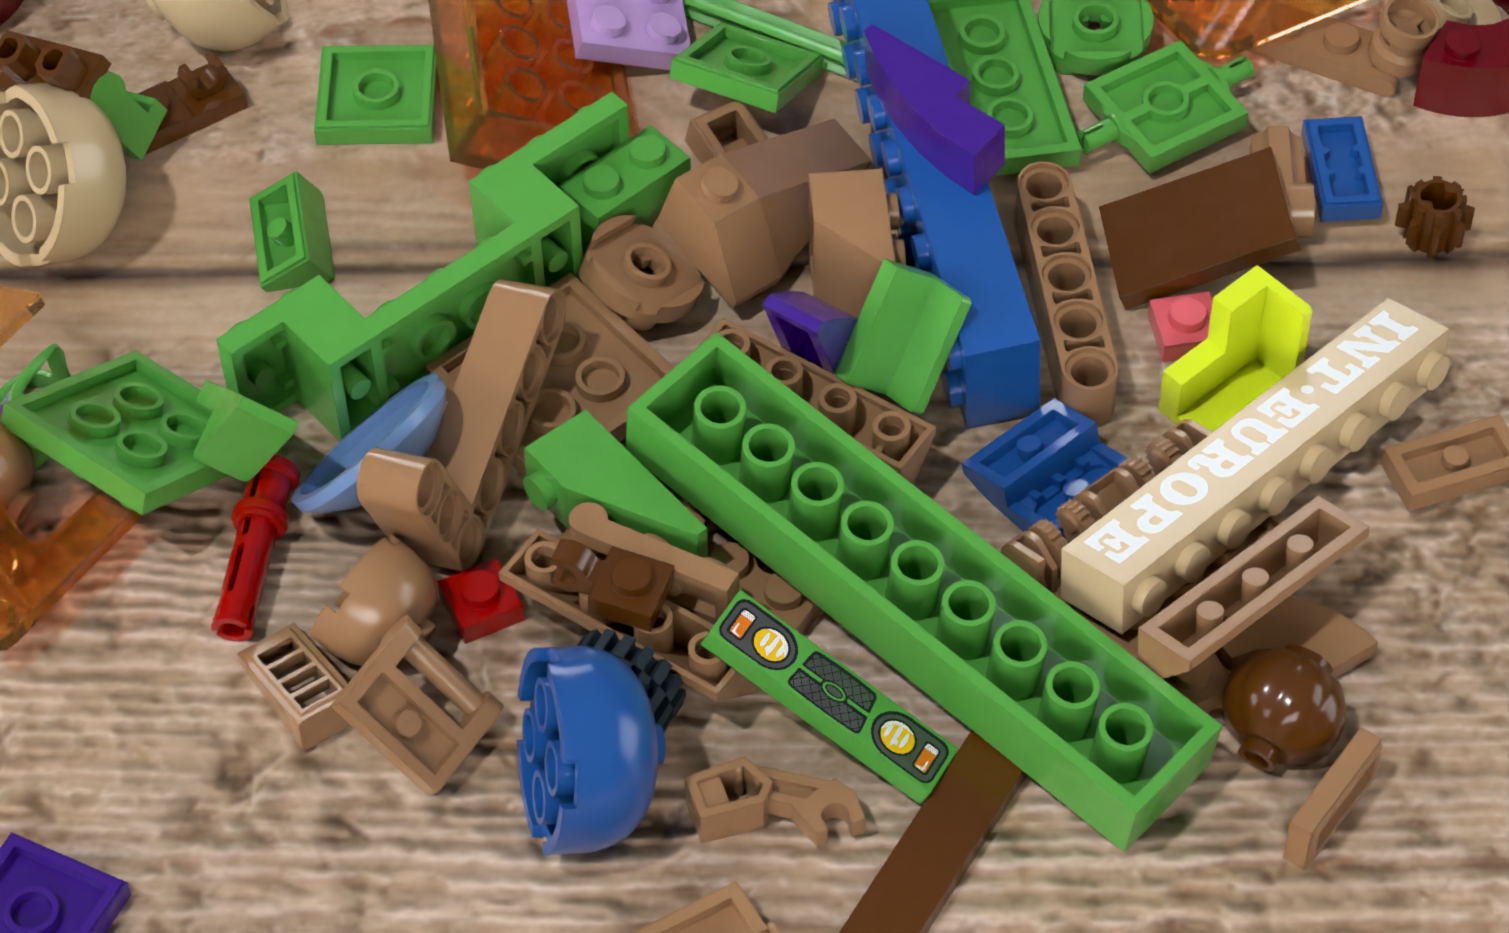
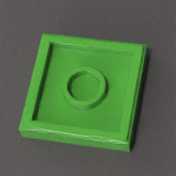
M721 22L672 59L669 78L777 113L821 75L824 57L821 54Z
M322 46L314 125L316 145L433 143L439 68L438 46Z

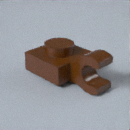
M560 539L551 558V564L557 566L552 576L551 584L566 591L588 594V613L648 632L652 631L674 582L675 565L615 546L611 547L605 561H603L585 545L570 539Z

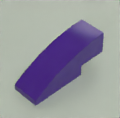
M871 23L864 30L866 72L879 101L895 126L925 159L946 177L975 196L1005 164V124L970 105L969 79Z
M783 291L769 294L763 303V307L781 347L834 374L858 318L805 292Z

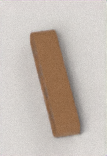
M1039 161L1023 168L1017 178L1015 207L1017 237L1056 400L1097 422V427H1101L1111 419L1114 413L1118 362L1071 177L1060 165Z

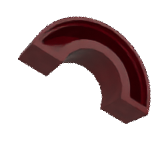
M1493 0L1495 5L1501 7L1509 16V0ZM1509 18L1487 25H1466L1447 20L1422 57L1413 106L1457 117H1489L1509 113Z

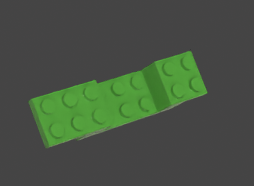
M610 92L593 104L582 107L572 117L545 134L534 137L526 146L502 161L483 169L478 176L469 181L476 247L445 268L433 271L423 282L396 299L386 301L366 318L318 275L299 288L289 290L278 301L251 318L240 321L232 326L227 333L216 339L226 388L279 413L299 401L340 441L379 406L405 387L426 376L425 365L474 334L488 294L497 280L505 279L549 287L571 272L581 281L579 269L583 262L579 205L559 188V185L630 139L628 105L615 93Z

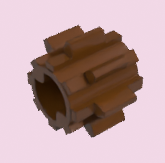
M1433 176V180L1424 182L1421 179L1415 183V186L1409 185L1407 187L1405 202L1398 204L1395 226L1403 228V238H1406L1405 244L1412 251L1416 252L1419 250L1427 253V257H1436L1437 253L1445 251L1449 254L1454 250V247H1462L1465 231L1471 230L1475 207L1466 205L1467 195H1463L1464 189L1457 182L1450 183L1442 180V176Z

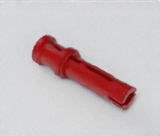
M274 455L251 480L246 482L242 500H239L233 506L231 520L236 530V537L222 584L219 603L211 624L212 631L217 630L216 635L229 641L243 642L253 636L259 601H261L272 549L275 541L288 529L290 517L286 511L290 492L298 487L301 472L298 466L291 460L280 455Z

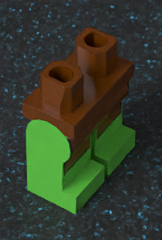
M8 30L0 39L1 92L19 84L48 83L66 91H73L82 98L92 100L105 112L112 122L126 157L140 161L143 160L167 112V109L155 98L126 91L125 82L120 75L108 71L112 63L102 54Z

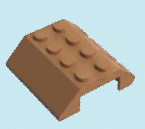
M1183 419L1166 431L1162 438L1158 437L1146 446V458L1149 463L1144 462L1142 458L1139 459L1137 456H1131L1118 465V467L1113 468L1076 494L1073 500L1069 499L1060 505L1056 513L1057 521L1060 523V527L1063 528L1066 538L1062 536V531H1059L1058 526H1055L1052 521L1040 519L1028 528L1029 531H1023L1001 547V553L1162 679L1191 671L1369 537L1370 526L1322 497L1317 496L1290 517H1286L1281 513L1268 517L1248 534L1240 546L1235 549H1228L1208 565L1204 573L1192 583L1187 582L1168 597L1155 614L1150 617H1143L1123 634L1118 633L1060 598L1061 549L1068 544V541L1070 543L1212 433V431L1191 419Z

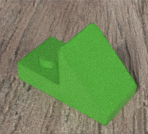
M205 380L195 403L213 412L197 443L193 457L197 461L238 480L249 481L293 436L299 422L245 396Z

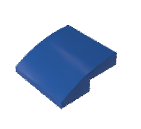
M1053 398L962 462L961 465L963 473L971 483L1020 530L1029 531L1028 528L1040 519H1047L1049 522L1052 521L1055 526L1057 525L1058 530L1062 531V536L1066 538L1063 528L1060 527V523L1057 521V508L1069 499L1073 500L1076 494L1113 468L1118 467L1128 457L1100 442L1097 422Z

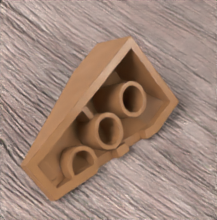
M835 118L722 153L675 178L657 222L734 309L776 285L788 271L791 263L801 250L809 244L808 174L867 170L872 160Z

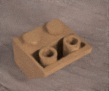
M883 169L808 174L809 262L813 295L858 318L883 260L888 259L906 265L903 239L897 240L896 234L891 233V230H899L897 193H886Z

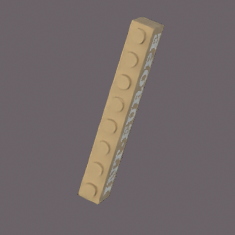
M1390 298L1385 299L1061 549L1060 598L1120 634L1125 633L1143 617H1150L1155 614L1168 597L1187 582L1192 583L1204 573L1207 566L1228 549H1235L1240 546L1253 529L1268 517L1280 514L1293 497L1311 483L1316 484L1320 482L1333 465L1351 451L1356 452L1360 450L1373 433L1388 421L1397 420L1405 412L1408 405L1427 390L1436 389L1444 380L1449 369L1450 360L1446 356L1449 328Z

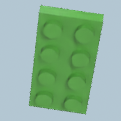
M928 0L950 69L970 80V105L1005 124V164L994 176L1020 173L1027 165L1039 161L1052 162L1063 168L1079 166L1082 148L1031 1Z

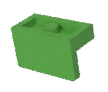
M884 259L834 375L847 384L886 394L909 412L922 414L970 309L971 299L933 273Z

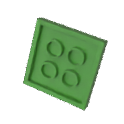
M137 350L3 403L1 422L13 434L23 439L31 448L43 452L71 470L78 478L86 480L118 500L125 508L133 510L140 515H144L229 476L197 461L193 457V452L213 412L195 403L201 390Z

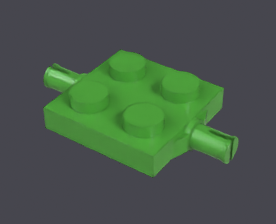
M1179 40L1085 83L1083 101L1101 121L1076 132L1083 153L1089 154L1091 151L1108 143L1118 142L1151 174L1246 129L1249 112L1231 94L1229 87L1254 77V67L1251 60H1247L1246 55H1240L1238 58L1219 67L1212 66L1197 58Z

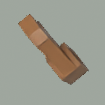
M745 756L684 777L686 805L701 843L762 829L765 827L770 815L792 819L816 847L828 844V829L825 821L830 818L844 820L848 825L851 837L866 833V817L855 791L835 778L830 781L753 764ZM743 792L748 795L746 798L731 802L728 799L729 796L741 795Z

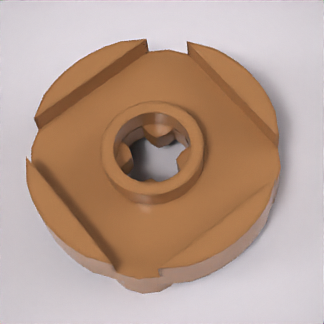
M637 215L612 217L596 228L589 241L584 260L579 269L581 281L591 288L593 293L606 306L619 313L623 321L631 328L647 331L652 329L655 323H669L686 316L695 306L703 290L705 280L702 281L701 271L657 220L650 227L644 224H634ZM635 266H637L640 269L648 266L654 271L653 275L646 274L638 270Z

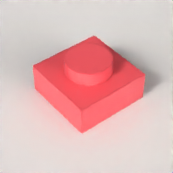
M1209 291L1149 300L1148 319L1162 362L1180 359L1207 339L1212 309V298Z

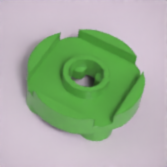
M1043 0L1039 7L1038 24L1055 72L1062 75L1079 73L1101 76L1142 58L1148 52L1152 42L1154 15L1147 0H1140V2L1138 0ZM1089 22H1100L1102 30L1088 29Z

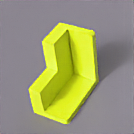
M1256 265L1213 297L1207 339L1163 370L1158 410L1175 424H1178L1183 419H1191L1214 432L1304 362L1313 312L1311 306Z

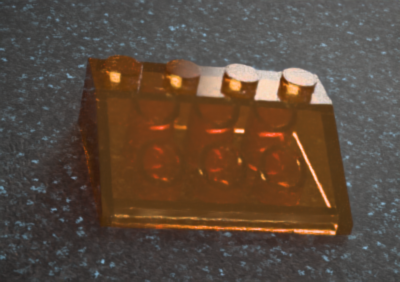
M428 0L450 162L479 169H485L490 165L497 164L526 146L534 137L545 134L572 117L582 107L593 104L610 92L615 93L628 105L629 137L631 138L637 134L625 66L623 64L576 59L567 0Z

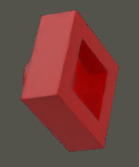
M498 558L437 581L440 598L465 644L525 620L524 607L515 589L499 579V571L503 567Z

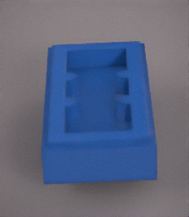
M1362 116L1303 120L1301 136L1311 181L1314 186L1320 221L1380 219L1383 202Z

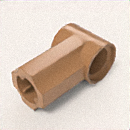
M1268 126L1262 133L1251 136L1249 154L1268 147L1272 148L1277 159L1297 237L1311 238L1315 218V193L1313 184L1306 183L1302 137L1293 134L1288 126Z

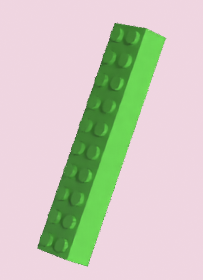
M715 332L627 407L626 449L645 468L1123 852L1210 765L1223 725L718 332Z

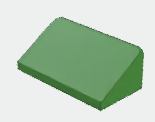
M295 171L249 199L260 287L265 292L298 288L318 275L326 282L335 279L324 197L318 188Z

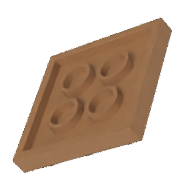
M571 272L549 286L550 288L560 289L564 293L566 316L560 338L513 466L525 477L524 447L584 410H587L619 442L625 439L627 407L674 368L673 365L613 310L606 306ZM473 335L425 365L426 375L437 373L446 383L447 402Z

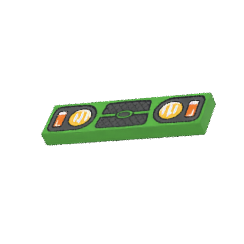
M742 590L738 591L701 642L703 647L920 805L932 792L958 750L956 746Z

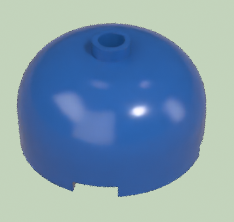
M590 646L532 648L524 659L519 680L518 698L520 701H530V708H526L523 714V740H517L521 794L532 838L546 837L547 841H543V855L545 856L589 853L609 848L630 835L643 820L649 809L655 791L658 765L663 764L665 758L663 728L660 723H655L651 703L643 684L634 671L620 658L607 651Z

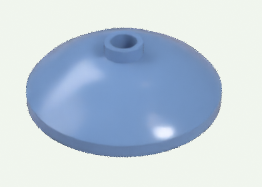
M437 373L426 375L405 387L379 406L345 435L312 468L295 490L291 499L292 503L300 512L311 514L349 510L361 506L357 497V476L361 462L367 452L372 448L378 447L424 456L438 433L447 399L446 383Z

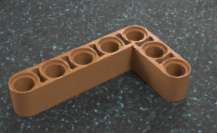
M505 279L497 280L486 299L442 416L437 436L432 443L428 456L423 457L375 447L367 452L361 462L356 486L357 497L361 505L388 539L391 534L396 535L414 549L429 565L465 571L474 567L480 556L563 329L566 316V299L560 289Z

